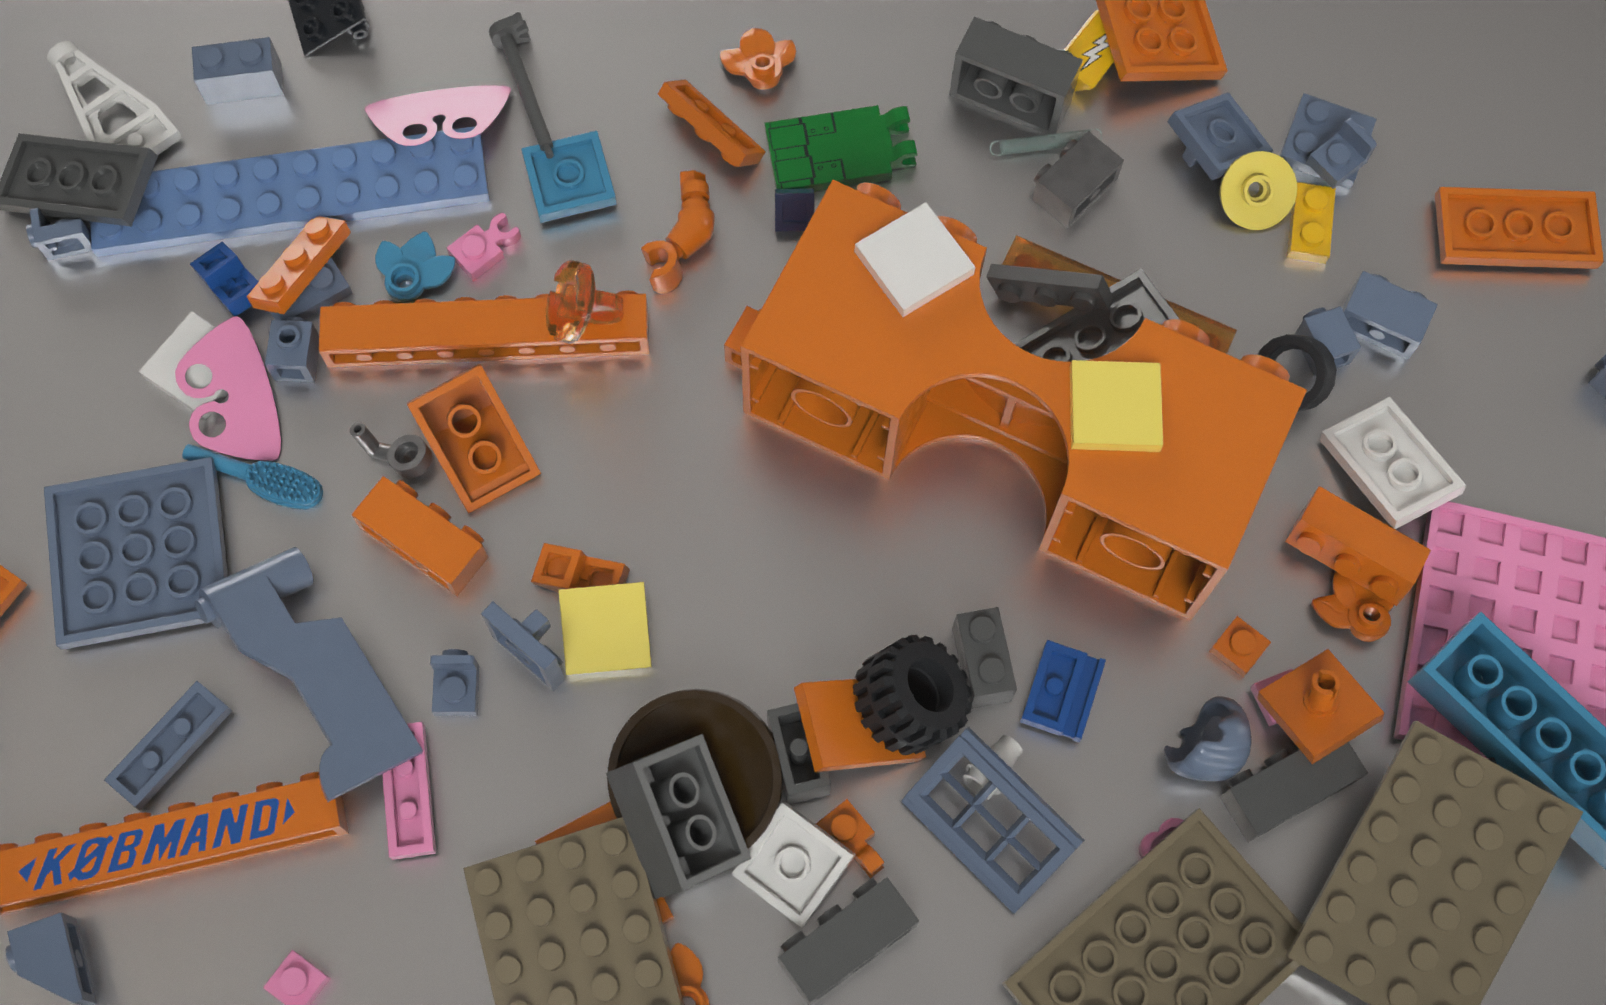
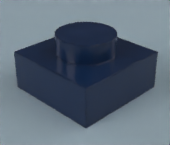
M775 189V232L805 231L814 214V189Z

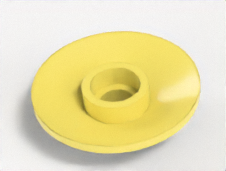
M1254 151L1244 154L1236 159L1223 175L1219 191L1221 206L1227 217L1240 227L1250 230L1270 228L1281 222L1291 211L1297 195L1295 173L1286 160L1274 153ZM1257 182L1259 184V191L1256 195L1250 196L1248 188L1252 183Z

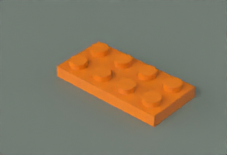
M1439 187L1435 193L1441 264L1598 269L1604 262L1595 192Z

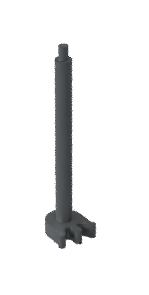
M516 12L514 15L501 19L491 25L489 36L495 47L504 49L541 151L545 152L546 157L550 159L554 157L552 151L553 142L516 46L531 40L528 34L529 29L526 21L522 19L521 13Z

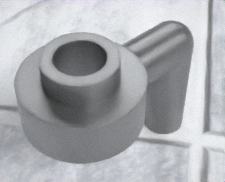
M362 422L354 423L350 428L352 437L370 457L387 460L392 469L402 478L411 479L422 475L432 462L430 448L417 435L402 436L391 445L379 442Z

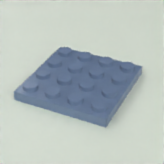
M212 457L44 487L57 647L64 650L204 624L195 606V600L200 598L199 589L228 577L217 470Z

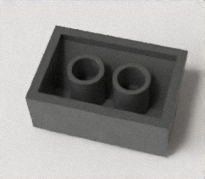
M703 734L606 773L640 863L647 874L654 899L683 892L751 859Z

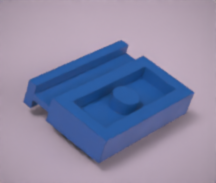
M1047 640L1020 722L1058 736L1063 735L1072 738L1073 741L1079 743L1085 730L1106 660L1090 657L1088 653Z

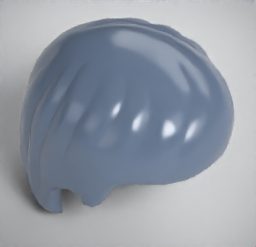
M1222 696L1213 697L1203 705L1194 725L1183 728L1180 731V735L1183 737L1182 745L1179 748L1168 745L1164 748V757L1168 762V766L1176 774L1192 780L1225 781L1235 776L1243 768L1249 757L1252 738L1247 715L1235 700Z

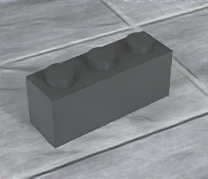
M1349 742L1314 764H1311L1300 750L1290 755L1285 748L1263 761L1267 768L1253 775L1251 770L1247 769L1228 780L1227 783L1230 789L1220 798L1246 841L1250 842L1357 782L1367 775L1368 771Z
M888 877L880 883H877L874 878L870 879L853 892L856 900L842 910L838 904L833 906L816 920L820 927L807 936L800 931L780 946L784 953L778 957V963L808 1005L814 1004L917 927L919 919Z

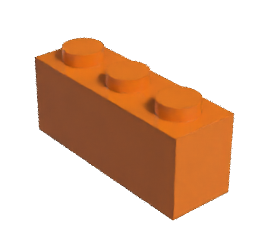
M383 476L351 514L361 530L458 597L488 559V555L482 545L484 539L466 525L459 529L449 522L451 516L437 504L431 503L429 506H426L416 499L419 496L418 493L405 482L398 480L394 484Z
M1320 486L1303 508L1285 541L1302 553L1311 556L1395 606L1400 603L1414 586L1431 552V549Z

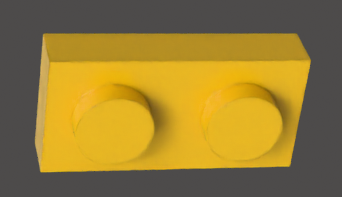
M1297 182L1296 200L1291 209L1287 258L1326 264L1330 257L1336 188Z

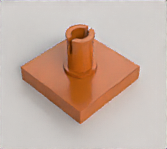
M1326 649L1261 689L1257 700L1311 764L1316 763L1378 724L1384 716V711L1329 649Z

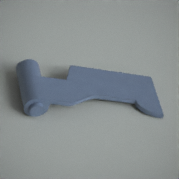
M293 547L199 589L200 598L195 600V606L205 624L212 622L216 628L224 626L239 652L293 682L330 744L324 751L319 765L320 785L327 802L422 754L423 750L342 617L295 623L281 599L313 585V575L306 558L297 547Z

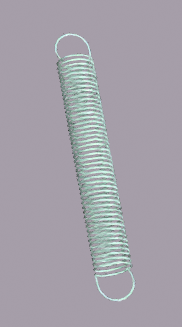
M1078 130L1074 132V135L1072 131L1058 133L1057 139L1056 134L1055 138L1054 135L1052 138L1051 134L1037 136L1038 143L1039 137L1040 143L1042 137L1041 147L1039 144L1038 150L1037 148L1035 150L1034 142L1032 147V136L1014 138L1013 144L1011 139L1002 140V148L1004 143L1003 153L1017 154L1021 153L1022 150L1023 152L1024 150L1025 152L1040 151L1041 148L1042 150L1045 148H1061L1062 145L1064 147V145L1066 146L1070 142L1071 133V140L1073 137L1075 140L1077 138L1078 141V139L1080 140L1083 137V132L1085 135V132L1087 133L1091 130H1081L1080 136Z

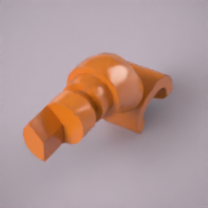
M695 170L680 172L681 201L683 203L681 204V211L678 213V221L666 236V241H652L641 247L645 261L651 266L659 262L666 263L663 267L654 269L649 279L653 290L660 294L671 292L679 286L683 278V269L679 259H688L710 241L714 232L715 215L710 209L708 202L709 185L706 182V174Z

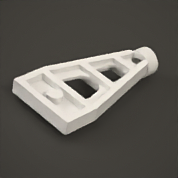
M59 42L48 52L47 60L61 78L87 141L147 147L159 155L182 139L178 129L156 103L83 54L73 42ZM93 78H97L109 90L90 103H86L78 88ZM117 103L125 105L136 113V118L110 135L104 132L99 121V115Z

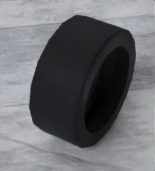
M1286 334L1270 340L1260 349L1257 355L1265 356L1275 361L1280 354L1291 349L1302 350L1309 354L1315 362L1317 370L1316 381L1312 389L1305 394L1298 412L1315 408L1328 398L1335 386L1337 369L1333 355L1324 343L1311 336Z

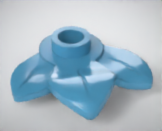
M426 231L411 238L401 248L393 243L382 241L375 256L376 266L385 276L387 293L391 298L399 302L413 301L423 293L424 289L436 288L444 284L452 275L456 263L455 258L452 256H436L433 241ZM404 281H411V282H413V283H412L410 286H408V287H405V288H400V287H399L400 284H401L402 282H404Z

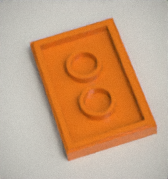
M857 679L802 682L794 687L815 772L912 763L926 758L925 751L910 755H901L899 750L891 752L885 749V742L877 743L871 737L873 732L869 727L864 728L861 720L864 718L861 712L856 711L854 704L858 701V697L853 694V685L858 683Z

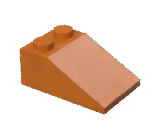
M481 364L464 371L407 402L408 408L468 514L541 474Z

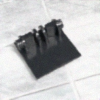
M288 0L305 56L310 55L345 32L353 35L355 39H363L368 35L367 31L370 25L366 20L364 5L361 0Z

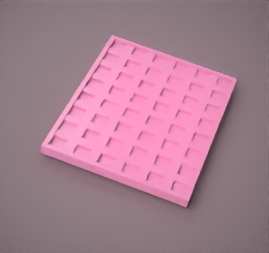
M1450 501L1427 512L1423 545L1431 549V552L1417 579L1394 738L1403 740L1413 721L1417 720L1487 758L1407 682L1463 625L1479 612H1482L1606 727V538Z

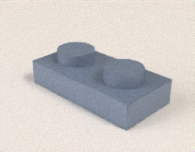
M330 258L285 314L270 313L274 320H285L288 317L307 319L320 312V307L331 306L353 294L333 259Z

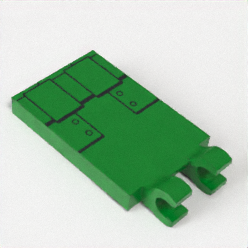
M876 105L764 123L776 189H814V192L827 190L832 180L849 187L860 183L892 180V169L915 167V156H917L915 140H905L895 146L892 145L891 135L909 133L908 123L910 122L907 106L895 107L883 115H880L879 106Z

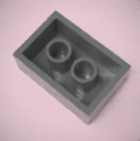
M974 16L955 54L949 95L1044 134H1053L1055 137L1071 104L1083 60L1066 50H1057L1038 42L1031 36L1017 34L1002 28L996 22L985 21Z

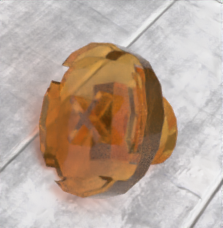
M569 260L560 266L554 276V281L559 283L556 292L550 291L547 297L545 314L547 329L550 335L555 336L554 340L572 344L583 335L588 323L609 325L623 319V298L613 293L595 290L594 273L589 264Z

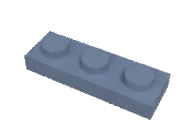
M196 681L111 771L104 781L136 809L141 810L226 719L232 710L200 682Z

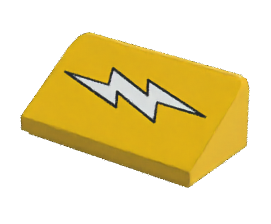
M1099 10L1094 11L1064 49L1083 60L1074 91L1093 89L1114 63Z

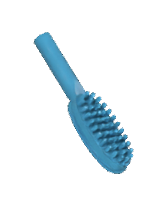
M187 444L183 450L182 458L187 461L212 457L217 471L246 480L248 488L253 493L274 504L306 510L315 507L322 500L323 488L319 481L291 466L268 461H258L250 465L191 444Z

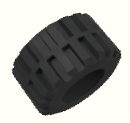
M909 635L867 658L862 663L863 667L857 670L855 678L858 680V683L853 685V694L858 697V701L854 703L856 711L861 712L864 718L861 720L864 728L869 727L873 732L871 737L877 743L885 742V749L891 752L899 750L901 755L918 754L959 733V729L966 725L968 721L966 715L971 713L972 704L968 701V698L972 696L971 687L966 685L965 679L968 677L965 670L959 668L957 664L959 660L954 654L950 656L947 653L946 646L940 642L935 645L933 638L927 636L919 638L918 635Z

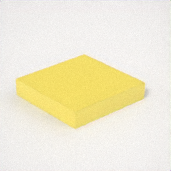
M1072 360L1069 367L1071 449L1160 452L1163 447L1160 363Z
M644 582L558 590L566 675L652 667Z

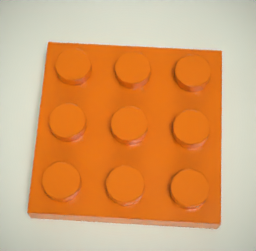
M1096 0L1120 82L1221 80L1228 72L1205 0Z

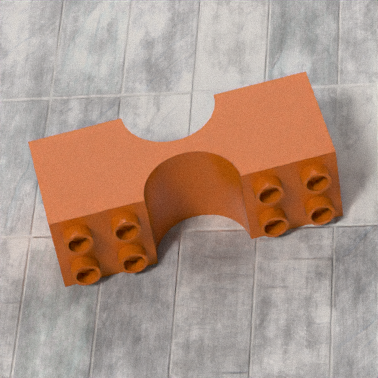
M832 180L741 345L743 412L890 480L894 471L908 456L920 448L937 441L969 438L996 445L1016 457L1029 470L1041 491L1046 521L1039 550L1192 620L1229 569L1307 389L1289 382L1290 376L1288 371L1281 364L1268 357L1250 354L1243 356L1239 360L1210 347V339L1207 334L1189 322L1169 319L1160 325L1145 318L1137 332L1125 344L1109 354L1087 361L1160 363L1163 447L1161 451L1071 449L1069 369L1071 362L1054 361L1033 355L1012 343L995 326L985 309L980 291V277L987 248L977 244L975 233L956 219L937 216L976 267L974 275L902 317L855 254L854 249L857 242L907 214V212L901 210V203L894 194L879 185L860 183L856 189Z

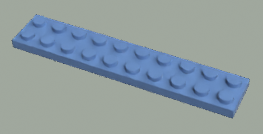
M476 126L453 130L459 133H466L473 130ZM438 131L431 140L415 146H404L387 138L152 171L132 227L90 221L91 250L96 257L304 228L307 222L317 216L347 222L488 202L490 197L482 136L480 133L475 137L456 139L449 137L444 131ZM426 133L404 137L415 140L425 136Z

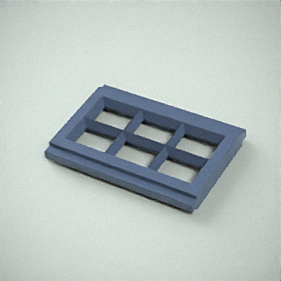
M969 727L957 737L901 800L1014 914L1085 841ZM963 756L989 780L975 797L949 773ZM942 779L968 802V805L954 820L928 795ZM996 788L1023 813L1008 830L981 805ZM975 810L1002 836L987 853L960 827ZM1029 821L1056 846L1041 863L1015 838ZM1008 844L1034 868L1032 873L1020 885L994 861V858Z

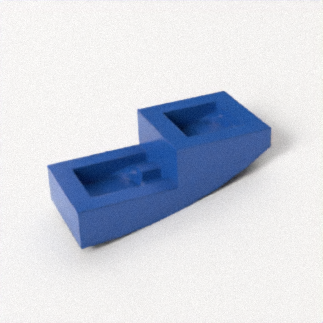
M223 241L190 263L198 276L233 316L240 315L252 306L246 296L259 281L244 267L237 255Z

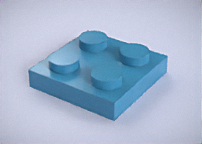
M597 131L552 141L554 157L550 159L546 157L544 151H541L539 144L521 148L540 223L617 205Z

